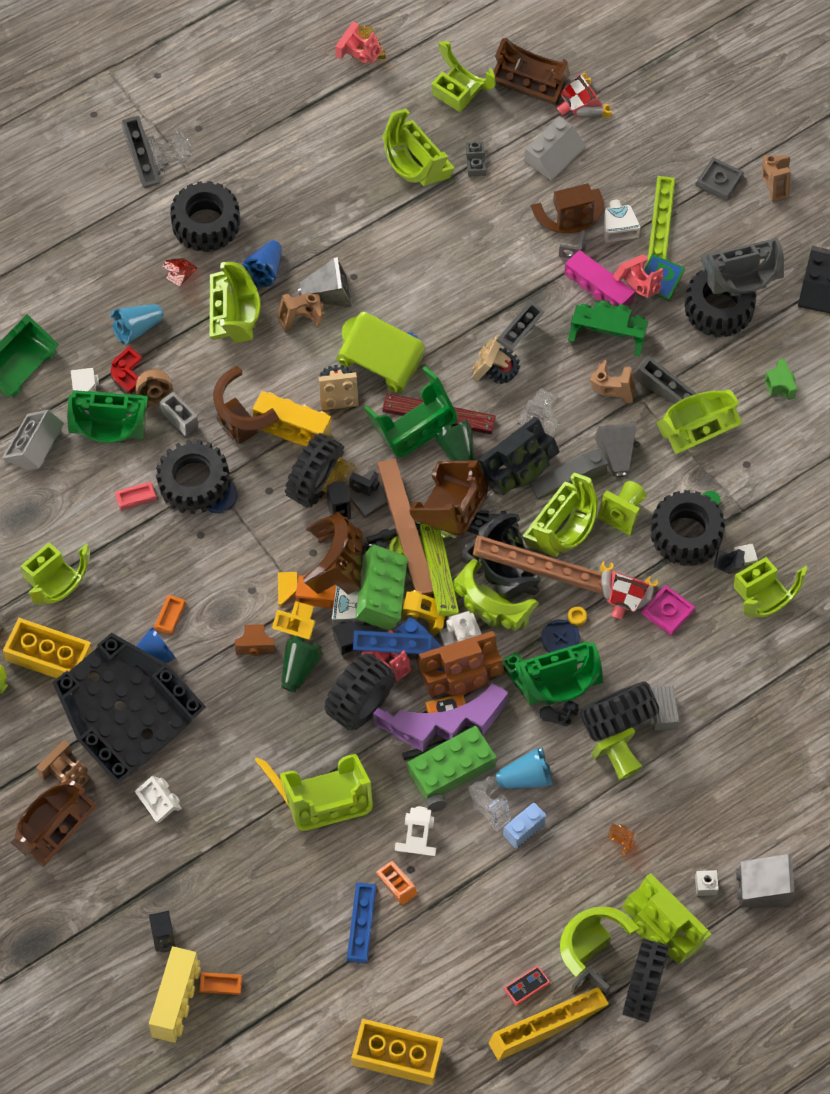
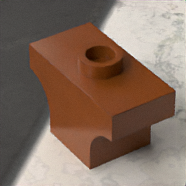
M264 624L244 625L245 631L243 636L235 639L236 655L250 654L251 656H258L260 654H275L274 638L268 637L265 634Z

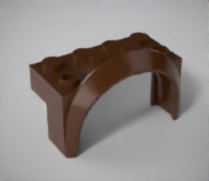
M502 38L495 55L497 64L493 72L496 84L557 106L561 97L560 93L570 76L568 62L563 59V62L542 57L513 44L507 38ZM518 59H520V62H519V64H518V67H517V69L515 70V67H516V64H517V62H518Z
M339 512L308 526L306 530L317 537L319 543L333 536L334 539L328 553L320 564L303 577L304 583L317 594L334 585H337L348 595L360 589L362 531Z

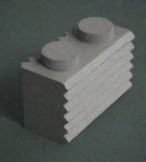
M175 392L170 393L160 401L161 413L185 436H188L198 428L197 414Z
M672 685L652 687V692L660 709L657 715L649 719L650 725L653 724L654 731L678 728L679 717L674 687Z

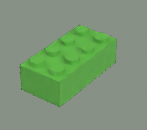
M374 544L363 555L355 619L386 630H392L401 620L407 556Z
M474 726L408 761L407 772L425 801H427L431 796L444 795L496 767V755L477 726Z

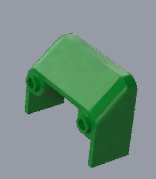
M426 366L423 370L430 383L421 390L420 396L423 403L395 422L387 415L378 416L367 405L364 407L375 430L390 450L400 458L407 456L434 438L437 433L442 432V427L446 425L452 426L457 420V413L441 381Z

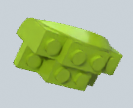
M236 262L221 263L222 272L210 274V338L217 340L230 336L236 344L253 340V328H256V322L261 310L260 297L253 282V277L243 265Z
M727 389L708 391L687 397L670 407L664 417L657 421L656 424L663 439L668 437L675 454H678L743 424L736 409V406L740 405L734 393Z
M476 559L471 560L454 579L453 583L456 594L461 597L464 596V606L475 616H480L491 627L500 629L504 626L507 629L511 628L515 632L519 627L525 629L529 624V615L539 605V602L535 599H529L522 603L512 604L486 585H478L475 583L476 579L474 576L482 565Z
M651 873L644 878L640 887L627 897L622 906L640 928L636 931L640 937L669 945L667 955L678 964H681L697 952L712 935ZM683 932L686 936H681L677 934Z

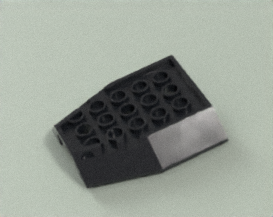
M110 633L98 643L96 649L70 671L66 670L52 682L77 741L117 784L136 772L189 726L206 708L167 663L114 633ZM91 672H95L99 675V680L93 682L88 678V675ZM122 701L125 703L126 708L119 711L115 708V703ZM144 730H148L152 733V738L145 740L142 738L141 733Z

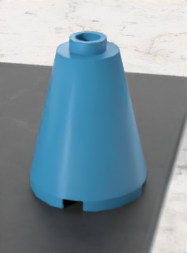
M157 304L117 308L111 311L110 319L114 318V323L111 325L120 342L124 341L126 345L160 323L164 312Z

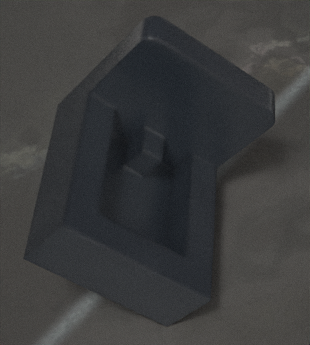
M354 472L349 477V487L355 492L363 493L367 496L376 491L380 484L379 473L374 472L370 480Z
M740 549L731 553L722 550L717 551L714 568L728 574L740 570L745 563V551Z

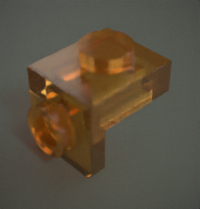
M612 823L608 838L624 844L621 855L625 857L627 852H632L636 841L633 840L634 832L629 831L627 827L621 824L616 825Z

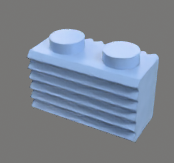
M532 803L504 826L503 836L514 848H518V846H521V843L524 844V841H527V838L530 839V836H533V834H536V831L545 826L546 814L535 803Z

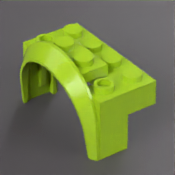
M406 108L391 112L382 139L384 140L387 159L397 174L408 182H420L423 186L449 179L455 167L448 161V155L445 152H441L413 120L406 122L410 113ZM399 146H404L403 148L393 150L394 148H397ZM408 149L421 162L422 166L415 162Z
M574 472L570 477L573 484L568 482L562 484L522 537L526 546L557 557L560 552L566 553L575 549L588 537L596 520L597 504L599 503L591 478ZM576 510L586 513L587 515L576 512ZM571 513L564 527L557 534H555V532L563 523V521Z

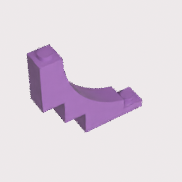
M491 684L486 691L471 702L452 710L437 713H415L400 710L393 717L389 712L378 708L373 713L374 725L423 752L436 735L448 741L461 734L465 728L470 729L477 726L483 736L507 706L508 692L500 686L497 687Z

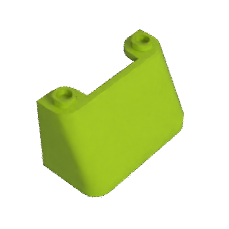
M360 312L337 355L336 361L344 367L353 366L355 362L385 378L390 391L402 394L422 361L425 345L419 339L366 312Z
M356 754L343 757L338 763V771L301 780L299 773L296 771L280 773L281 784L297 829L301 831L364 816L372 810L371 782Z

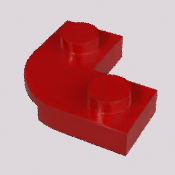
M130 346L112 361L111 366L112 380L129 395L136 389V382L139 377L131 370L142 362V356Z

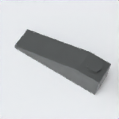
M140 116L122 120L123 133L142 187L159 184L160 180Z
M530 300L496 341L511 352L544 314V311Z
M649 355L640 362L633 372L634 379L645 388L674 404L697 394Z
M599 448L585 453L530 483V486L538 500L556 493L564 482L573 484L570 477L574 472L591 478V480L606 475L608 462Z

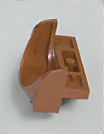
M493 631L420 653L419 657L416 658L421 679L430 697L442 693L451 694V696L468 693L488 685V681L491 678L504 674L503 660L497 650L496 636Z

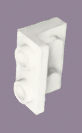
M151 776L135 792L154 820L160 823L174 810L180 811L182 808L179 805L180 800L169 791L168 783L163 778Z

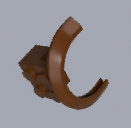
M589 183L554 191L553 203L558 213L557 223L545 214L541 203L531 205L536 220L543 227L558 233H576L588 229L599 220L603 212L604 202L599 188L591 190Z
M235 366L218 379L213 391V400L218 414L216 417L217 421L222 427H226L232 440L235 439L240 444L257 434V430L266 428L278 421L279 417L273 408L259 416L251 417L236 397L224 404L223 394L226 387L233 380L243 375L241 368Z

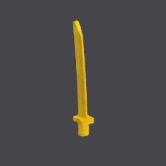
M255 758L257 764L271 780L288 805L279 777L266 761Z

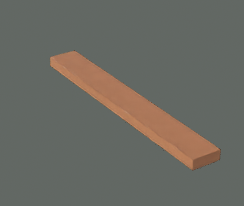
M396 458L377 462V468L404 556L408 557L407 568L414 591H419L426 596L432 595L434 592L427 561L415 521L410 515V505Z
M479 535L476 537L473 552L475 556L604 595L601 584L602 573Z

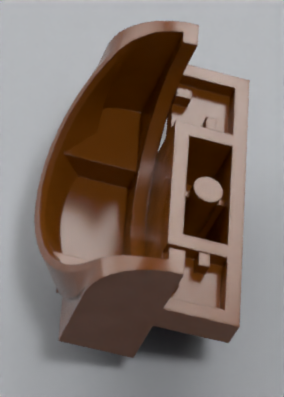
M66 779L64 782L43 792L28 806L18 821L15 837L10 843L25 856L29 854L44 867L97 805L83 794L85 791L83 787L71 779Z

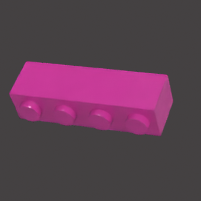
M579 250L565 263L564 274L570 280L578 283L583 290L593 294L598 301H608L613 306H618L619 304L630 306L634 302L635 290L621 280L617 281L612 273Z

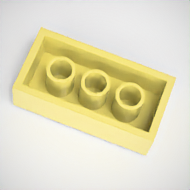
M172 946L149 1021L151 1037L176 1043L177 1037H181L184 1028L182 1020L183 1017L187 1018L189 1012L188 1000L193 998L195 992L194 980L199 978L201 967H199L200 960H197L196 952Z

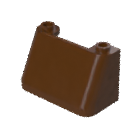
M478 460L438 461L432 470V479L435 481L436 486L424 506L421 502L413 503L409 510L410 515L415 521L453 535H464L487 496V481Z

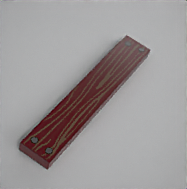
M387 393L382 412L404 416L422 404L423 400ZM454 407L457 413V420L452 425L453 427L462 421L468 420L472 431L492 435L496 420L495 415Z

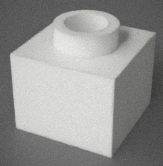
M717 870L696 871L697 896L717 895L719 890Z

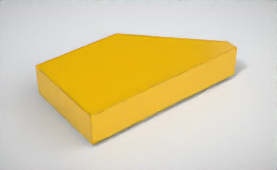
M278 572L279 607H282L290 597L296 594L297 572Z

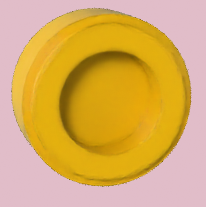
M573 607L569 610L567 619L573 626L581 627L587 621V612L581 607Z

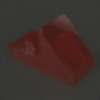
M185 258L165 260L163 267L168 270L166 278L177 286H181L197 269L195 265Z

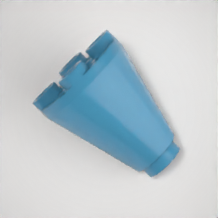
M543 747L532 750L496 773L499 787L513 789L540 788L553 785L550 766L545 762L546 757Z

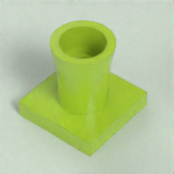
M627 481L624 483L618 496L606 491L602 497L597 519L630 536L634 531L640 508L638 506L647 497L645 490L638 483Z
M633 728L597 743L591 753L595 760L607 754L619 781L632 776L643 768L627 746V743L635 734Z

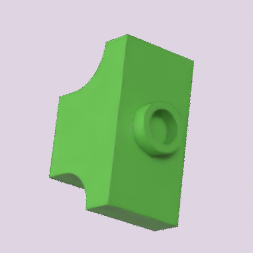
M785 358L777 360L776 368L766 372V386L771 396L780 394L788 400L795 399L797 392L795 376L793 372H790Z

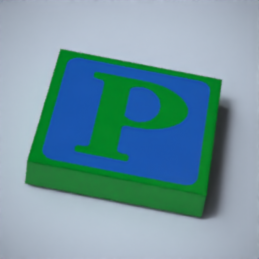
M652 254L644 271L647 275H650L652 272L663 269L662 275L664 277L661 279V289L655 295L670 301L685 272V268Z

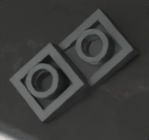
M483 141L466 142L468 176H486Z

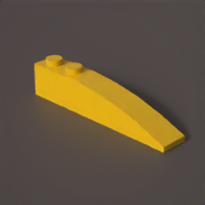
M594 988L494 1032L488 1044L499 1061L577 1024L607 1007L609 1003L600 988Z

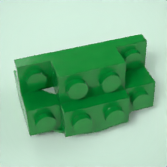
M601 300L600 303L596 302L593 308L588 304L576 305L574 316L572 315L568 341L574 342L576 335L583 326L591 331L623 338L632 336L636 342L634 355L640 357L648 328V320L638 315L631 317L632 309H629V306L622 304L613 306L608 301Z
M73 390L72 394H69L68 433L81 434L87 437L88 440L102 443H125V440L130 438L144 439L148 396Z
M586 641L514 663L515 670L522 682L523 694L529 706L540 702H546L548 705L566 702L584 695L590 687L603 683L602 663L594 642L589 643ZM583 663L581 667L577 669V665Z

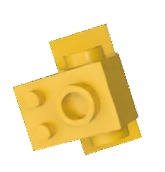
M419 591L407 592L406 598H403L402 602L403 612L401 611V616H403V622L410 616L415 620L418 617L425 619L429 623L428 632L431 635H437L443 629L445 616H438L435 599L423 595ZM421 604L429 606L430 612L421 609Z
M295 601L292 613L277 610L272 629L310 640L316 622L311 620L314 606Z

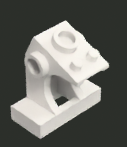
M469 611L450 616L448 621H446L448 628L442 629L439 632L443 646L481 635L474 614Z
M425 807L411 808L410 813H406L405 825H408L406 844L396 842L395 851L436 856L437 848L427 847L429 828L433 829L434 817L431 816V810H427ZM413 824L425 826L423 838L412 836Z

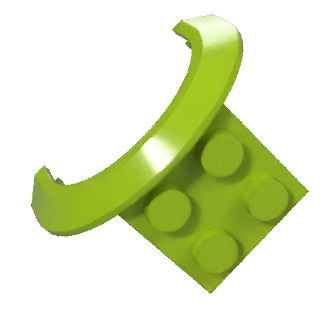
M439 41L440 54L452 70L448 74L441 72L431 83L432 94L461 113L481 89L488 91L495 87V75L491 68H489V73L485 72L486 79L473 75L455 58L451 49V43Z
M49 542L20 566L23 578L34 587L29 591L33 603L40 606L56 603L76 589L87 571L90 560V550L87 543L78 550L80 564L77 572L64 562L62 553Z
M767 557L735 574L734 589L745 600L743 603L744 615L748 618H762L784 608L802 588L807 574V566L797 571L796 580L789 591L778 581V570Z
M594 907L579 913L571 919L561 936L560 953L564 964L575 977L585 971L586 967L583 964L610 944L611 935L601 925L602 918L615 921L629 936L640 929L627 914L611 907Z

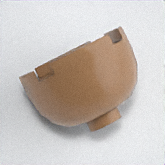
M150 369L143 372L136 382V394L148 396L147 406H157L155 403L160 402L170 393L174 392L170 377L159 369Z

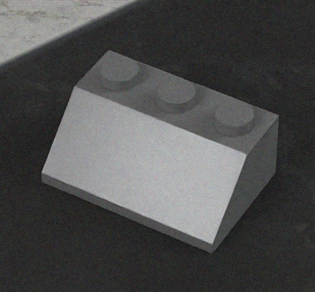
M558 116L525 149L524 162L552 181L586 145L574 126Z
M49 410L27 414L2 459L26 470L40 468L44 464V458L47 453L53 448V442L60 435L64 423Z

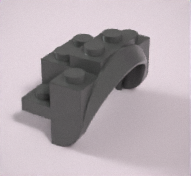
M778 238L701 256V263L708 272V285L714 294L729 292L731 296L752 293L766 288V285L771 281L784 278V254Z

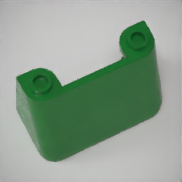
M28 314L0 341V393L8 398L10 396L14 398L21 391L19 388L21 384L47 357L51 359L57 353L55 349L59 346Z

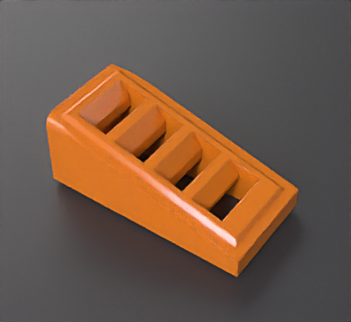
M390 861L376 872L401 905H404L418 894L415 885L393 861ZM392 870L395 871L394 873H392L391 875H389L387 878L385 877V876H386L388 873H390Z

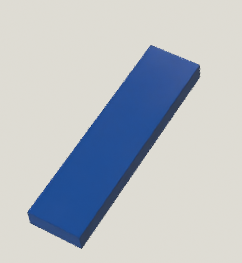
M354 630L353 650L389 653L405 651L406 654H420L432 650L433 635Z
M356 883L347 962L367 964L376 894L375 884Z

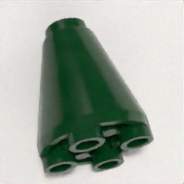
M468 420L462 421L454 427L446 425L441 428L442 432L435 435L437 443L450 461L475 460L472 427Z
M293 635L292 639L289 638L286 641L281 677V687L293 693L301 687L324 655L321 651L322 646L316 643H311V645L304 643L303 638Z

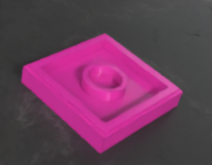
M665 585L642 609L641 614L672 636L695 611L696 607Z

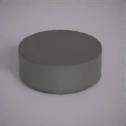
M443 795L431 796L426 801L427 809L431 810V812L440 811L447 805Z

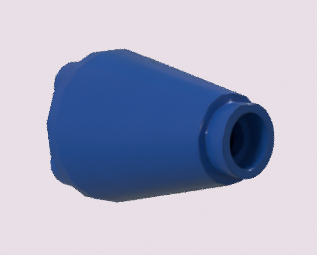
M275 240L264 244L242 264L253 277L256 288L269 287L276 280L282 246Z

